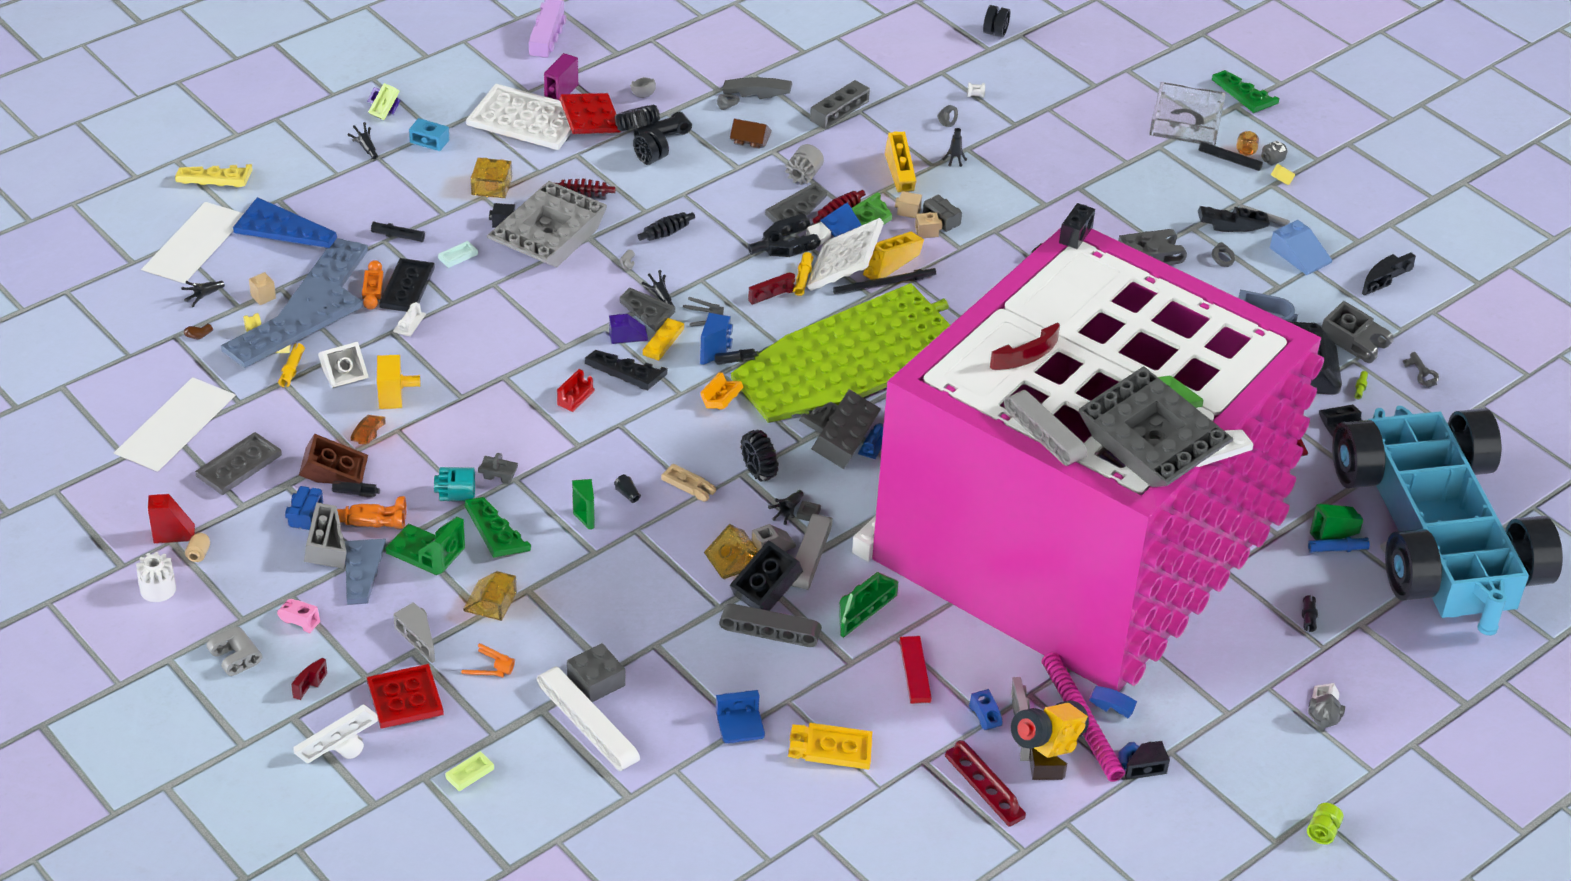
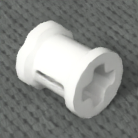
M968 82L967 97L981 96V98H984L985 83L977 85Z

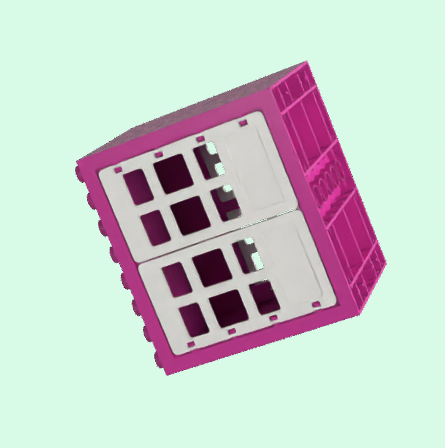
M1060 228L888 380L872 559L1045 656L1048 653L1056 652L1067 669L1098 686L1119 692L1127 683L1135 686L1140 681L1145 672V663L1148 659L1157 662L1161 658L1167 647L1168 637L1172 635L1175 638H1179L1188 624V615L1191 612L1199 615L1208 603L1209 592L1212 589L1220 592L1229 579V570L1232 567L1238 570L1241 569L1249 557L1250 547L1252 545L1261 547L1269 535L1270 525L1273 523L1279 526L1285 520L1290 506L1283 501L1290 494L1296 482V477L1290 474V470L1297 465L1303 452V448L1297 445V440L1303 437L1310 423V418L1303 415L1304 410L1310 407L1317 393V388L1310 384L1311 380L1315 379L1324 363V357L1318 355L1321 337L1094 229L1089 232L1078 249L1060 244ZM1057 322L1060 324L1056 345L1042 358L1030 364L1011 369L992 370L990 368L992 351L1008 344L1013 349L1039 338L1041 329ZM1145 366L1157 377L1171 375L1203 398V406L1197 409L1224 431L1243 430L1252 441L1253 449L1207 465L1195 466L1168 486L1151 487L1127 466L1119 468L1099 458L1104 451L1108 450L1092 437L1079 413V408ZM1023 390L1029 392L1085 444L1087 456L1068 466L1062 464L1007 412L1004 405L1005 399ZM1159 436L1150 437L1151 439H1160Z

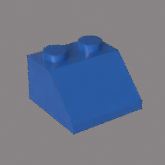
M714 313L708 314L701 334V365L715 361V354L725 353L728 349L732 348L733 338H730V335L733 332V324H730L731 316Z

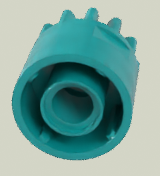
M440 467L439 475H434V493H439V501L474 499L475 468Z

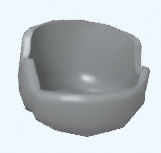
M643 77L635 82L632 81L630 87L634 95L645 98L654 93L656 83L653 78Z

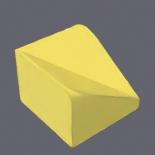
M1279 164L1275 166L1271 173L1273 177L1286 185H1290L1295 177L1293 172Z

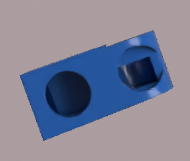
M986 689L971 693L969 707L972 712L975 711L982 728L989 730L1002 726V716L990 690Z

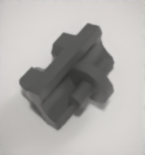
M496 453L495 457L484 456L482 464L478 467V473H483L484 479L491 480L496 476L501 478L502 483L510 484L518 468V463L503 460L502 453Z

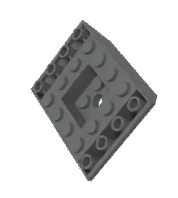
M1145 366L1079 408V413L1092 437L1151 487L1168 486L1233 441V437ZM1159 436L1160 439H1151L1150 437Z

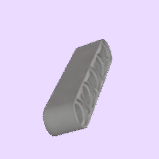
M1023 390L1005 399L1004 405L1007 412L1062 464L1068 466L1087 456L1085 444L1029 392Z
M812 514L796 556L803 569V573L792 584L793 587L809 590L830 534L833 518Z

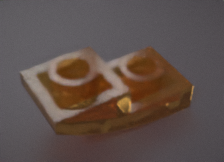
M375 415L364 417L353 431L351 441H356L359 444H369L370 441L377 437V430L386 424L385 417Z

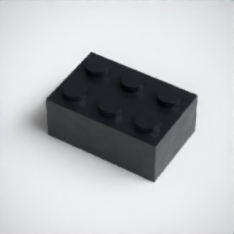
M768 540L729 586L734 596L748 606L770 611L803 573V569L796 558Z

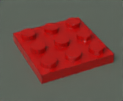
M608 93L560 95V102L573 134L621 132L615 124L616 112Z
M429 664L367 677V684L380 729L444 715Z

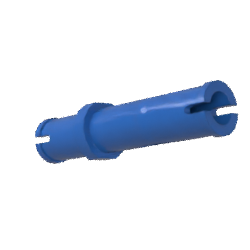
M1368 537L1309 540L1308 549H1310L1309 553L1351 552L1352 550H1369L1370 543Z

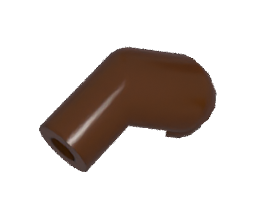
M209 323L201 328L188 326L184 329V335L199 340L211 333L213 327Z

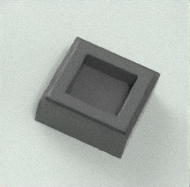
M802 501L796 518L810 521L812 514L819 515L821 505Z

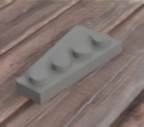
M1012 677L1011 698L1014 715L1021 710L1029 709V697H1026L1027 689L1026 685L1022 684L1021 677ZM1021 747L1020 761H1029L1030 749Z

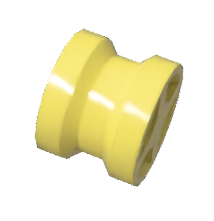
M258 313L250 317L248 315L243 316L246 332L261 325Z

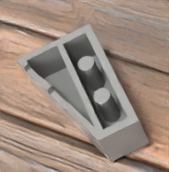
M316 502L306 543L304 562L344 569L347 552L343 543L337 507Z

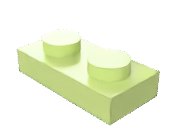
M384 83L368 113L385 120L400 91Z
M480 751L446 772V779L458 791H461L494 770V764Z

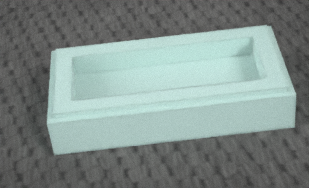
M466 241L439 253L438 259L446 267L450 268L478 255V250L469 241Z

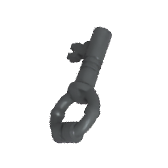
M1416 352L1410 354L1411 358L1409 360H1403L1405 367L1416 365L1419 370L1417 380L1421 385L1428 388L1437 385L1439 374L1434 370L1426 368ZM1429 374L1434 376L1433 379L1426 382L1422 379V377H1426Z

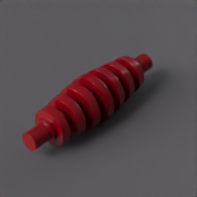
M582 178L581 184L580 179H575L574 184L573 179H568L567 183L565 179H562L560 183H555L577 193L580 191V194L584 196L587 192L588 197H592L593 192L595 197H599L600 193L602 197L608 193H616V187L608 186L606 182H603L602 186H600V181H596L594 185L593 180L589 179L587 185L586 178Z
M863 189L858 192L851 191L833 199L818 211V216L812 219L813 223H820L821 219L847 202L851 208L861 202V198L866 195Z

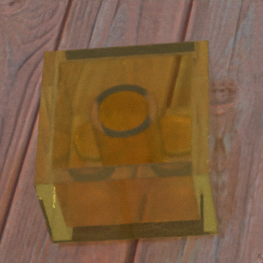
M477 158L471 176V195L506 198L512 180V161Z

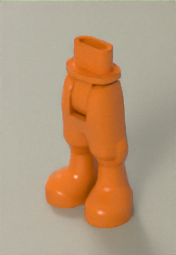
M405 496L397 497L395 505L389 507L379 504H356L350 508L346 506L345 509H337L340 523L345 522V525L376 528L386 526L403 529L407 513Z

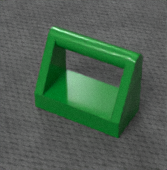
M592 479L572 480L573 514L590 530L595 528Z

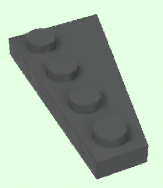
M815 182L767 208L765 215L774 223L799 214H806L808 216L826 198L827 191Z

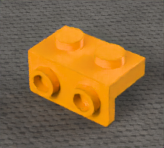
M719 372L700 394L706 408L724 409L743 389V384L741 381H726L724 374Z

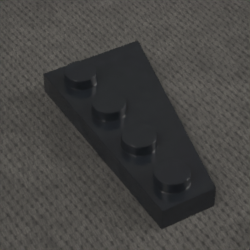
M594 350L585 357L586 365L647 391L665 377L668 372V368L665 367L660 369L653 368V364L646 362L644 365L634 363V359H618V355Z

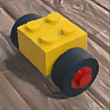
M1076 701L1060 702L1054 706L1045 707L1043 711L1037 708L1019 711L1013 717L1011 734L1015 742L1021 747L1035 748L1047 758L1071 753L1076 748L1077 739L1088 728L1089 717L1086 709Z

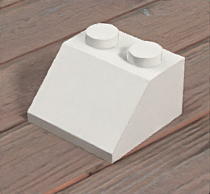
M358 342L322 351L318 354L323 372L332 388L369 378Z

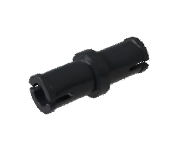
M1307 595L1303 598V628L1307 631L1309 626V632H1313L1317 629L1316 618L1318 617V610L1316 609V598L1312 596L1311 601V595Z

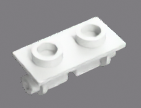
M415 302L410 305V309L398 322L393 331L394 333L411 337L426 313L421 312L419 303Z

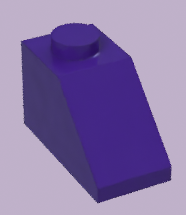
M628 314L609 315L611 344L648 341L646 327Z

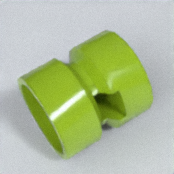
M1319 804L1307 827L1308 836L1319 844L1328 845L1332 843L1343 821V812L1334 804Z

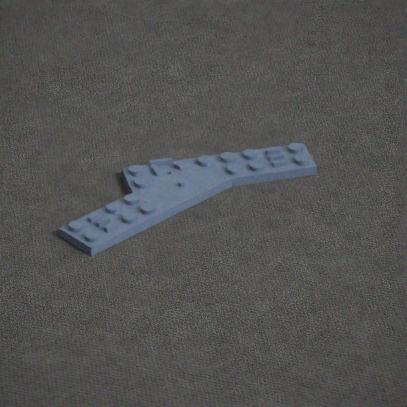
M337 238L332 246L325 250L277 317L222 344L221 351L243 368H246L362 308L363 301L344 289L343 285L367 253L368 245Z

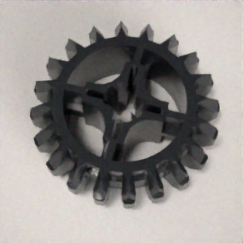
M654 104L642 106L616 114L615 124L620 131L639 128L659 121L660 113Z
M752 430L744 434L740 442V448L748 471L760 482L770 480L777 475L779 466L776 450L773 447L774 444L771 443L770 438L762 430Z

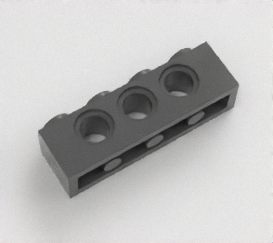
M856 80L852 81L813 105L810 110V121L824 129L828 128L868 103L870 88Z

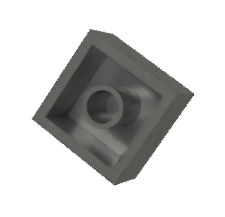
M603 643L567 660V677L591 702L625 686V668Z

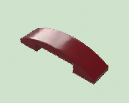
M1057 322L1041 329L1039 338L1013 349L1008 344L992 351L990 368L992 370L1011 369L1030 364L1042 358L1056 345L1060 324Z

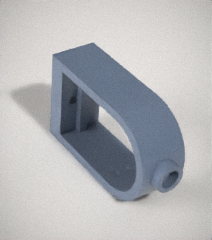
M1240 289L1239 299L1262 310L1284 316L1281 319L1297 322L1298 314H1295V307L1290 301L1276 296Z

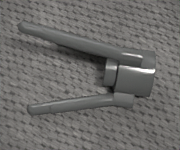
M688 297V300L708 306L709 308L683 305V308L714 314L723 315L724 307H720L718 304H712L692 297ZM706 321L690 323V326L705 325Z

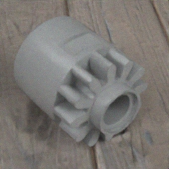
M810 144L801 145L785 165L787 168L785 172L789 173L788 178H792L794 183L799 182L800 185L803 183L808 184L823 165L824 157L815 146Z

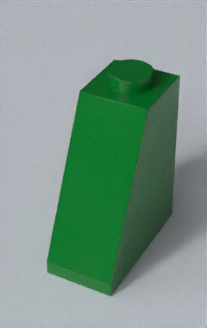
M1317 504L1310 534L1315 540L1343 539L1360 534L1363 518L1354 507Z

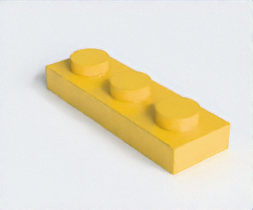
M667 318L644 347L643 356L659 361L684 330V323Z

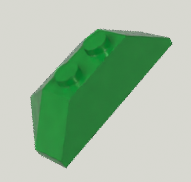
M876 572L861 585H857L848 595H844L839 602L840 636L843 638L894 599L898 594L899 582Z

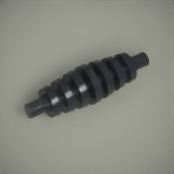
M681 212L663 217L645 227L644 232L637 235L640 241L644 239L651 241L660 237H666L667 235L670 236L688 226L689 221L695 219V214L693 212L689 214Z

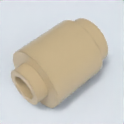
M204 533L193 535L185 550L186 557L193 562L203 561L210 547L209 537Z

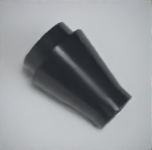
M623 474L614 481L615 490L629 499L631 503H635L640 499L641 495L638 493L630 476Z

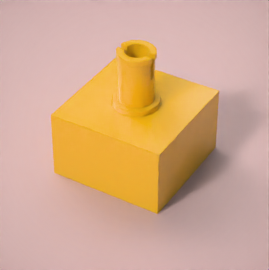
M377 355L379 409L402 408V389L404 387H421L420 375L403 376L400 355Z

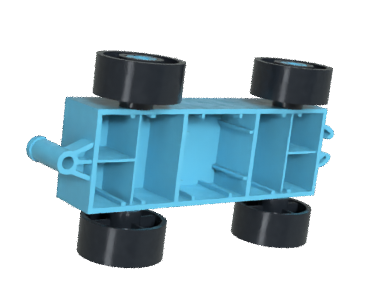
M1397 406L1394 416L1385 417V411L1382 408H1376L1371 419L1339 423L1333 434L1332 454L1335 471L1340 483L1348 489L1377 486L1398 529V532H1393L1388 537L1385 550V564L1390 587L1399 600L1432 597L1442 618L1482 613L1477 628L1482 634L1491 636L1495 635L1498 631L1502 612L1518 609L1526 586L1553 584L1558 580L1562 570L1563 553L1560 536L1552 520L1547 516L1512 519L1508 523L1506 530H1504L1475 476L1494 473L1501 460L1502 444L1500 430L1490 410L1480 408L1455 411L1451 414L1447 424L1441 411L1412 414L1405 407Z

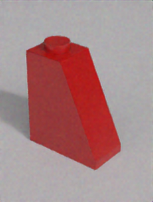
M170 494L148 496V514L153 543L190 541L191 537L195 535V524Z

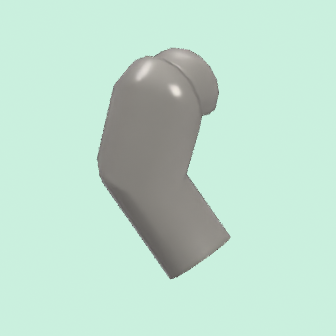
M627 250L619 260L625 270H631L634 266V261L631 262V259L635 256V253L632 250Z

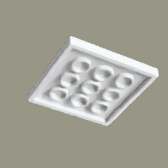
M878 218L825 241L807 283L810 291L816 288L820 289L830 282L834 283L844 276L848 277L858 270L866 269L873 255V250L877 244L884 222Z

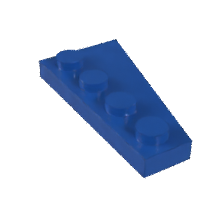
M848 202L821 219V222L831 231V235L834 237L862 226Z

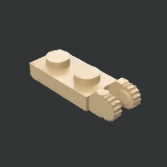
M672 464L661 475V480L691 495H695L698 500L704 502L709 499L708 494L713 495L716 492L713 484L675 464Z

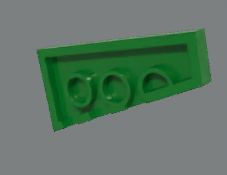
M1226 70L1212 75V81L1253 113L1279 104L1280 98L1269 96L1265 90L1259 91L1255 89V85L1242 82V78Z
M484 497L465 500L464 506L493 558L531 550V544L528 541L524 542L521 534L517 530L514 531L509 526V522L505 518H501L498 515V511Z

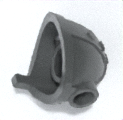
M1325 694L1316 699L1311 698L1307 711L1310 717L1320 725L1319 731L1324 732L1326 727L1334 726L1340 722L1341 717L1345 713V706L1341 705L1332 694Z

